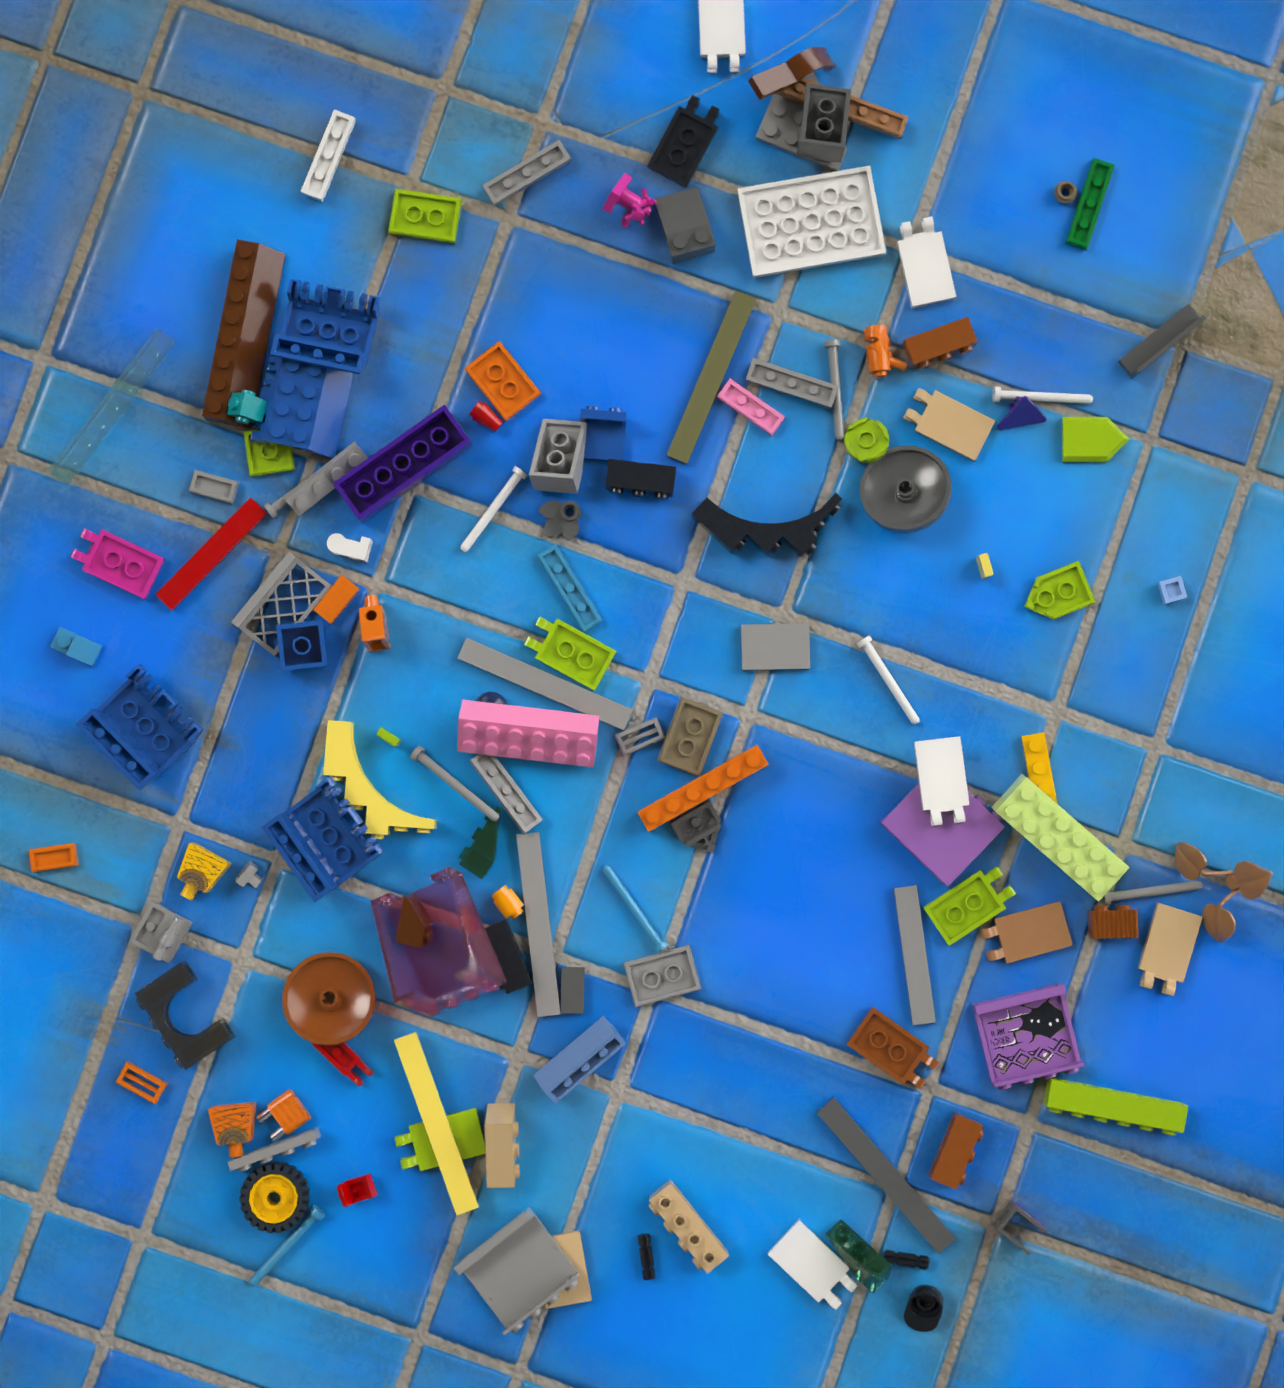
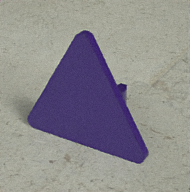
M1017 396V403L1009 405V413L997 427L998 430L1043 423L1047 419L1027 396Z

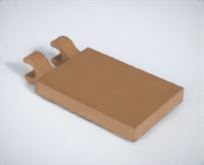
M1060 901L994 918V926L979 929L981 937L984 939L998 935L1001 948L986 951L988 961L1004 957L1005 963H1011L1073 946Z

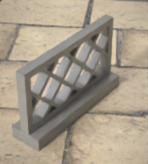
M288 552L231 623L275 656L279 652L278 645L273 649L266 644L265 634L277 633V631L265 632L264 618L277 617L278 624H281V616L293 615L294 623L303 622L332 585L291 552ZM298 564L305 570L306 579L292 581L291 571ZM308 573L311 574L314 577V579H308ZM289 574V581H283ZM309 581H319L325 588L320 594L310 595ZM306 582L307 595L294 597L292 583ZM290 583L291 597L278 598V586ZM275 593V599H269ZM310 597H317L311 604ZM308 598L309 608L305 612H296L294 599ZM292 599L293 613L279 614L278 601ZM275 601L277 614L263 616L262 606L265 602ZM260 610L261 616L254 617L256 613ZM301 614H303V615L300 617V619L297 621V620H296V615H301ZM251 619H261L262 632L253 633L246 626ZM256 635H263V640Z

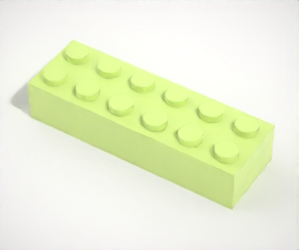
M1023 774L1017 778L991 807L1098 902L1130 868Z

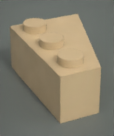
M515 1103L487 1105L485 1119L487 1188H515V1180L520 1179V1164H516V1158H519V1143H516V1136H519V1123L515 1122Z

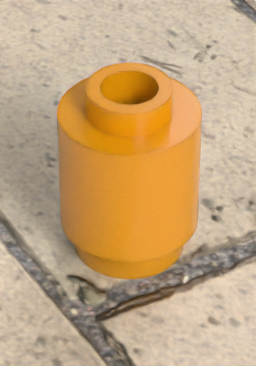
M506 885L491 896L494 899L493 903L506 919L511 917L513 920L523 912L521 907L524 904L511 888L508 889Z

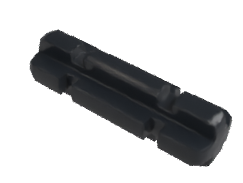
M650 1234L638 1235V1244L641 1246L639 1252L641 1267L643 1268V1279L652 1280L655 1279V1269L652 1267L654 1262L652 1247L650 1246Z
M886 1250L884 1253V1262L894 1265L896 1263L899 1266L912 1268L918 1266L919 1269L927 1270L930 1260L928 1256L919 1255L917 1257L916 1254L895 1253L892 1250Z

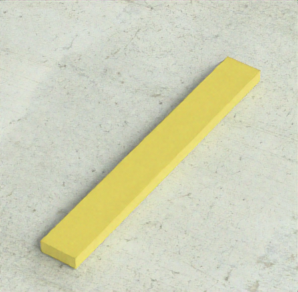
M417 1032L397 1038L394 1042L456 1215L476 1209L479 1205Z

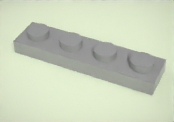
M558 140L482 186L495 207L571 162V158L561 141Z
M755 358L752 359L746 377L748 382L832 409L839 388L838 385Z
M354 441L283 498L296 514L300 516L335 488L333 485L335 481L368 459V457Z
M478 754L469 761L523 835L543 820L496 756Z
M316 1127L243 1154V1156L232 1158L227 1162L230 1171L237 1169L238 1172H242L251 1168V1163L259 1161L260 1164L273 1160L272 1156L278 1153L285 1156L295 1152L294 1148L303 1145V1148L310 1147L317 1143L316 1140L321 1136L319 1128Z

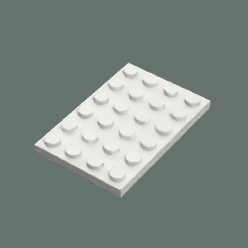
M870 166L737 189L753 278L886 255Z

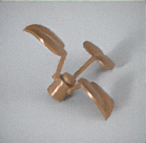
M1178 842L1175 847L1177 869L1186 879L1196 880L1200 874L1202 876H1228L1226 884L1232 891L1218 904V907L1212 903L1207 904L1202 913L1203 924L1207 932L1215 940L1223 943L1234 934L1236 928L1233 915L1227 909H1222L1223 905L1238 893L1239 890L1242 896L1252 900L1260 897L1268 887L1273 872L1263 869L1250 861H1241L1236 864L1234 872L1232 870L1207 872L1204 871L1207 866V860L1199 849L1185 842Z

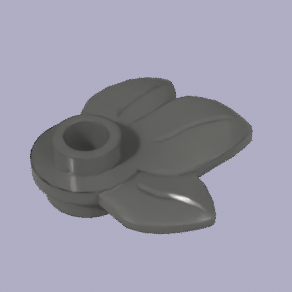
M553 500L540 507L539 512L548 518L544 526L545 536L555 537L563 534L565 539L570 541L577 535L581 508L576 502L566 501L560 503ZM573 509V516H567L566 510Z

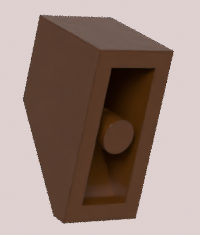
M414 894L403 898L395 942L423 948L429 945L433 939V922L418 897Z

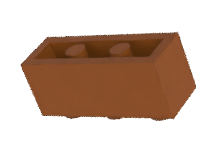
M965 317L906 338L902 346L910 368L917 367L918 370L931 366L930 362L936 360L944 362L951 359L952 354L960 352V355L973 351V347L978 341L969 317Z
M954 1111L928 1176L930 1179L957 1190L958 1185L962 1186L966 1178V1172L964 1171L967 1163L971 1164L975 1156L974 1146L983 1137L984 1130L980 1122Z

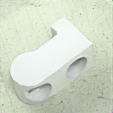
M335 533L329 536L327 547L336 555L367 563L373 541L371 538L362 536L361 541L357 542Z

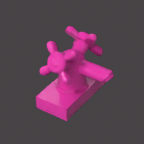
M624 173L611 191L602 208L609 214L615 205H620L627 209L621 219L622 227L625 228L628 227L632 219L643 225L644 216L648 217L651 212L650 207L657 203L656 199H651L647 196V189L645 188L641 190L642 198L627 189L632 177Z

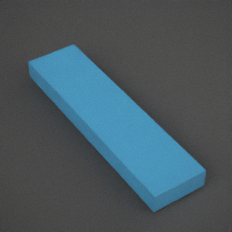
M557 544L537 555L538 559L582 631L585 633L603 622V619Z

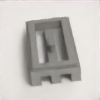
M657 717L615 735L623 756L665 739ZM655 724L656 728L622 742L621 737ZM656 732L659 733V736L627 750L625 749V745Z

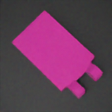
M84 528L80 537L93 543L87 554L74 549L70 557L84 563L83 571L146 600L165 558L103 529L97 535Z

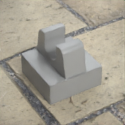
M250 860L236 876V882L242 887L248 882L257 888L262 882V878L256 874L258 866Z

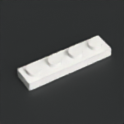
M334 109L301 189L303 195L323 202L356 122L355 117Z

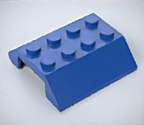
M291 279L287 290L289 302L280 334H275L270 356L361 374L368 362L378 323L380 297L370 295L367 307L368 295L362 293L359 299V310L353 309V291L348 290L345 302L346 290L326 286L323 295V285L317 284L315 300H310V283L304 281L301 291V280Z
M269 356L268 364L272 366H267L266 372L275 375V379H265L263 385L266 387L262 388L260 398L267 401L263 417L265 422L254 423L253 429L260 431H252L250 441L269 446L268 443L306 450L310 451L312 455L333 459L338 448L354 373Z
M138 664L126 675L128 680L98 709L92 708L76 724L139 790L161 776L196 742L204 730L197 722L193 724L194 719L192 716L186 718L183 723L179 721L185 709L182 706L177 708L179 703L166 690L161 692L163 687L160 684L152 687L151 691L147 688L153 676L150 673L145 676L147 670L141 664Z
M331 776L314 787V791L286 812L278 814L261 827L314 902L343 884L384 852L379 843L373 847L372 844L377 841L374 836L367 840L363 837L368 828L366 825L359 827L363 821L353 806L346 809L350 804L348 799L341 802L336 799L341 790L339 787L333 790L337 784Z

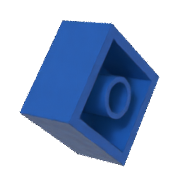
M322 620L276 625L281 671L327 666Z

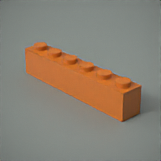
M756 745L638 811V814L649 832L769 764L759 746Z

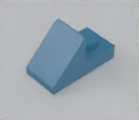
M59 627L50 647L69 657L94 666L103 646L63 627Z

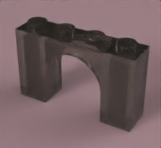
M183 961L137 991L135 995L137 996L136 1002L138 1006L149 1014L148 1020L152 1027L158 1029L162 1034L161 1040L168 1049L171 1048L174 1052V1060L177 1065L187 1070L236 1036L224 1018L216 1021L198 1034H185L174 1027L169 1016L171 1001L179 992L198 980L188 963Z

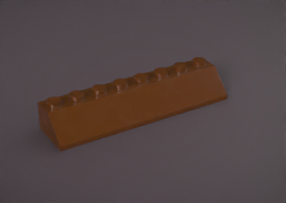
M237 239L202 416L207 421L252 429L253 423H238L235 421V417L227 415L229 409L228 402L232 393H242V390L255 392V396L258 397L286 257L285 253L260 243Z

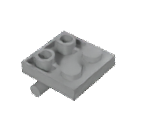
M151 901L129 942L153 954L152 957L158 961L162 959L167 963H171L193 922L161 904Z

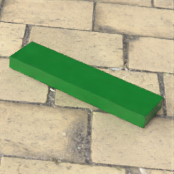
M1096 158L1092 159L1065 244L1083 250L1088 249L1115 166L1114 164Z

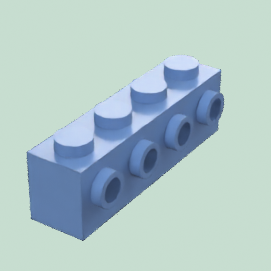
M602 1016L533 1076L544 1093L557 1103L627 1043L616 1028Z

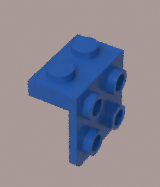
M586 406V409H581L580 420L581 422H587L584 459L623 460L626 412H622L620 408H609V411L600 410L597 406Z

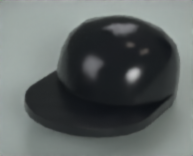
M924 1284L912 1290L904 1312V1320L910 1328L920 1332H928L938 1326L943 1311L944 1299L937 1288Z

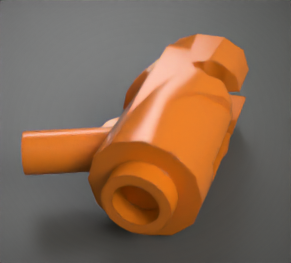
M872 325L864 329L865 341L871 343L865 348L869 374L874 375V378H883L887 376L888 372H891V367L904 371L907 362L893 358L892 352L889 351L891 343L887 333V326Z

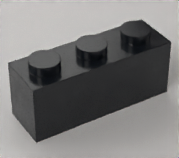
M608 459L605 488L610 490L609 493L621 495L623 491L632 492V496L645 497L646 494L655 495L654 498L667 500L668 496L673 497L676 467Z
M504 919L481 929V935L478 937L482 947H487L490 953L487 959L491 969L496 968L499 977L496 978L500 990H505L506 994H509L532 984L533 980L508 920Z

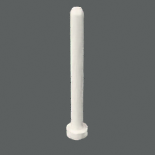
M994 386L992 394L993 402L997 403L1000 402V399L1016 400L1017 396H1027L1030 401L1085 404L1093 402V396L1087 394L1001 390V387Z
M515 466L512 469L514 474L461 544L460 549L467 552L521 478L525 480L528 476L520 468Z
M870 635L856 643L858 648L863 647L910 722L914 725L920 722L914 709L871 645L870 641H872Z

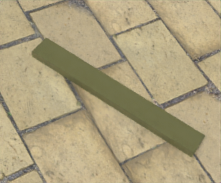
M735 290L670 445L667 457L686 465L688 464L756 302L755 298Z

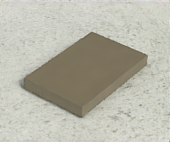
M680 697L657 761L700 776L723 712Z

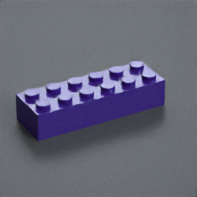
M444 404L339 478L333 485L358 520L363 524L473 445Z

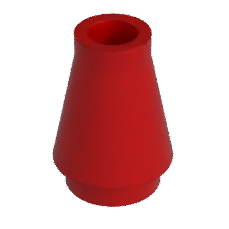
M480 400L468 414L473 418V421L494 432L503 423L487 403L483 404Z

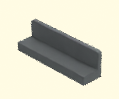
M1188 304L1121 358L1118 363L1133 379L1202 323L1207 316L1204 314L1199 317Z

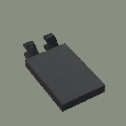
M694 95L691 96L685 109L681 106L677 108L647 165L649 169L685 188L688 187L719 129L714 123L720 114V109L712 105L705 119L699 117L694 113L700 105V99Z

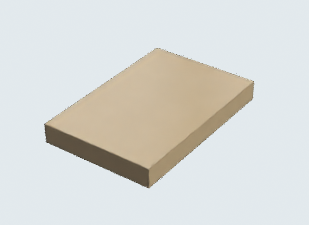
M580 1230L551 1235L579 1271L580 1275L576 1279L578 1283L568 1292L565 1289L558 1294L560 1296L559 1299L549 1306L546 1303V1309L592 1301Z

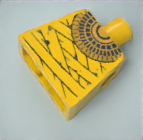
M195 842L189 843L177 875L178 879L186 883L181 895L189 900H193L198 890L209 893L232 863Z

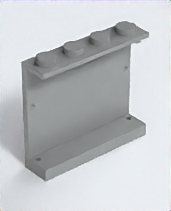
M530 1207L464 1257L454 1267L458 1275L463 1272L504 1325V1336L510 1331L513 1334L523 1327L524 1324L522 1322L529 1317L531 1320L541 1313L542 1310L540 1308L547 1303L549 1306L559 1299L560 1296L558 1294L565 1289L567 1292L578 1283L576 1279L580 1275L579 1271Z

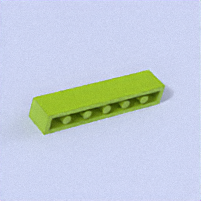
M1058 1078L1047 1079L1043 1104L1049 1107L1048 1111L1062 1114L1063 1110L1071 1111L1072 1116L1085 1118V1114L1094 1116V1120L1108 1122V1119L1117 1120L1116 1124L1130 1127L1131 1123L1139 1124L1140 1129L1153 1131V1128L1162 1129V1133L1176 1136V1132L1184 1133L1188 1105L1182 1102Z

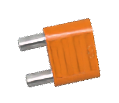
M290 1088L267 1105L268 1108L257 1116L258 1120L270 1111L259 1122L262 1123L273 1115L281 1126L270 1135V1138L284 1130L272 1139L274 1142L284 1134L289 1135L311 1119L309 1112Z

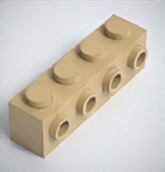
M671 1179L649 1196L651 1203L648 1206L656 1216L660 1214L663 1217L665 1228L670 1234L675 1232L680 1239L677 1241L685 1252L690 1251L694 1256L692 1261L700 1271L704 1269L708 1274L729 1257L728 1250Z

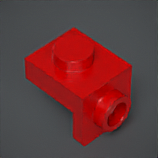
M370 1173L348 1179L336 1187L344 1208L378 1195Z

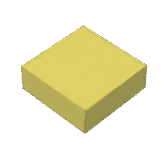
M987 553L978 555L976 561L981 579L989 578L994 574Z

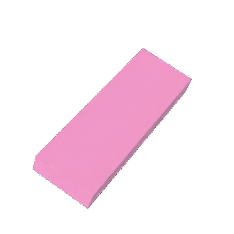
M732 379L728 380L717 396L720 401L770 436H773L785 419L782 414Z

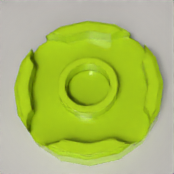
M863 418L855 421L848 427L844 437V445L852 459L860 463H871L885 455L889 448V434L887 428L881 422L870 420V418Z

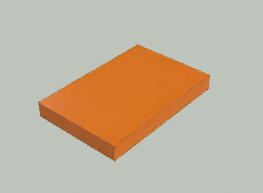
M500 341L464 368L506 422L542 395Z

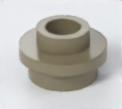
M1069 181L1058 183L1054 189L1055 199L1062 204L1071 203L1077 195L1075 185ZM1067 190L1069 195L1063 196L1061 191Z

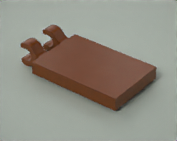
M873 1006L847 1042L849 1047L902 1085L909 1080L921 1089L926 1081L913 1072L916 1066L922 1061L934 1070L939 1064L937 1060L926 1053L930 1048Z

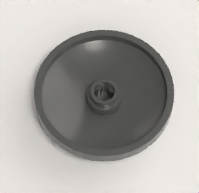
M898 446L888 449L879 460L869 463L860 483V497L867 515L878 526L897 533L920 531L935 523L946 511L952 493L950 474L943 461L933 452L918 446Z

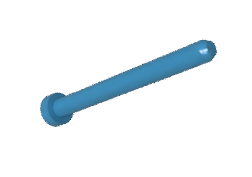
M609 865L603 867V873L655 946L653 951L658 953L669 944L666 940L662 941L612 868Z
M314 1204L310 1208L311 1213L249 1279L248 1284L251 1287L256 1286L317 1219L322 1220L325 1217L324 1211L319 1206Z

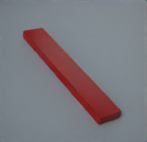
M250 497L155 595L173 611L268 513Z

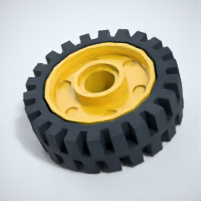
M279 1161L259 1166L246 1178L240 1191V1208L245 1214V1219L251 1222L250 1225L253 1227L256 1226L258 1230L267 1231V1233H281L282 1231L289 1230L303 1218L309 1207L310 1187L307 1185L308 1181L306 1178L304 1179L301 1171L296 1170L295 1166H290L285 1162L279 1163ZM270 1193H278L280 1195V1202H273L270 1199Z

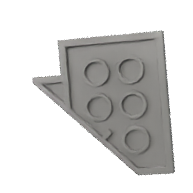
M814 72L805 77V79L818 83ZM773 94L755 140L796 156L803 104ZM845 146L841 163L804 157L799 158L836 172L841 167L847 149Z

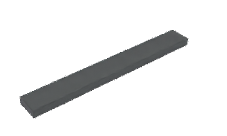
M834 1097L817 1111L822 1120L938 1254L956 1239Z

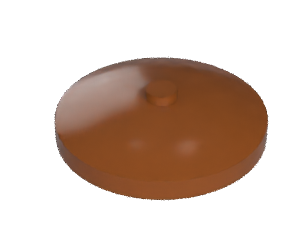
M334 952L319 953L299 963L287 978L282 995L284 1015L291 1028L303 1039L324 1046L339 1045L350 1041L360 1034L368 1025L376 1002L375 988L365 968L355 959Z

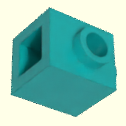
M242 390V393H232L228 402L229 409L227 415L235 417V421L242 424L262 423L267 401L256 397V393L249 390Z

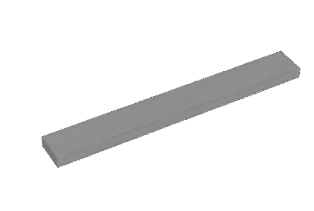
M469 638L465 639L458 655V659L584 714L597 715L600 721L621 730L625 729L633 711L631 708Z
M539 832L525 833L524 835L517 834L538 1017L559 1015L561 1011Z

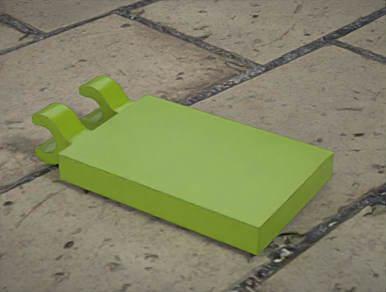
M539 616L535 625L549 632L542 644L528 636L524 645L538 652L535 659L595 691L616 651L559 619H556L554 624Z
M997 866L985 875L981 870H978L923 907L948 946L1005 910L1006 907L1003 902L1016 894L1010 885L998 894L992 888L990 883L1003 875Z
M476 1107L446 1115L462 1160L486 1154L485 1140ZM423 1121L409 1125L410 1132L395 1136L396 1147L413 1142L416 1153L415 1155L401 1158L402 1169L419 1165L420 1171L439 1166Z

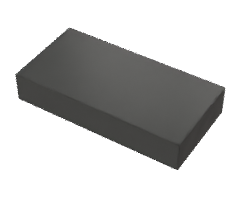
M561 967V1013L584 1014L585 967Z

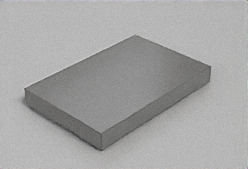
M809 623L741 625L742 670L810 669Z
M690 945L623 962L635 1007L701 989Z

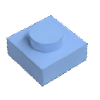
M1181 576L1157 583L1163 604L1187 598Z

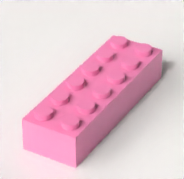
M462 700L458 718L457 752L594 768L599 716Z

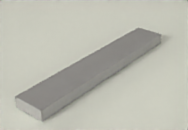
M917 885L893 888L912 1025L934 1023L936 1020Z

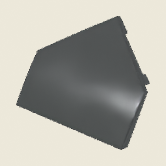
M709 799L670 821L681 843L689 847L692 846L708 852H714L719 829H721V819Z

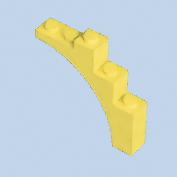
M328 720L323 775L331 776L334 781H343V777H346L344 800L348 799L349 805L353 806L355 810H364V806H367L365 825L368 830L365 833L371 834V838L374 836L375 839H384V835H390L391 826H394V831L408 832V827L417 828L419 833H430L431 829H436L437 820L419 817L401 810L387 801L373 787L357 757L354 743V723Z

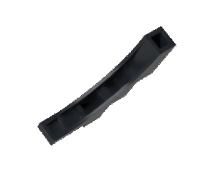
M835 493L818 511L806 517L783 523H758L738 518L719 508L709 498H706L696 508L691 517L730 553L734 550L738 552L747 543L744 540L747 537L765 555L769 552L775 553L782 545L780 542L782 539L802 557L805 553L809 556L817 547L815 542L818 537L812 532L818 533L826 524L823 520L829 514L833 517L842 507L839 505L842 498Z

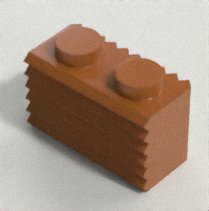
M1098 905L1094 906V910L1087 911L1089 938H1139L1138 912L1136 909H1131V905H1117L1115 910H1108V906Z

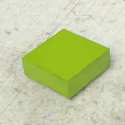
M382 727L376 733L377 736L394 747H398L402 742L401 739Z

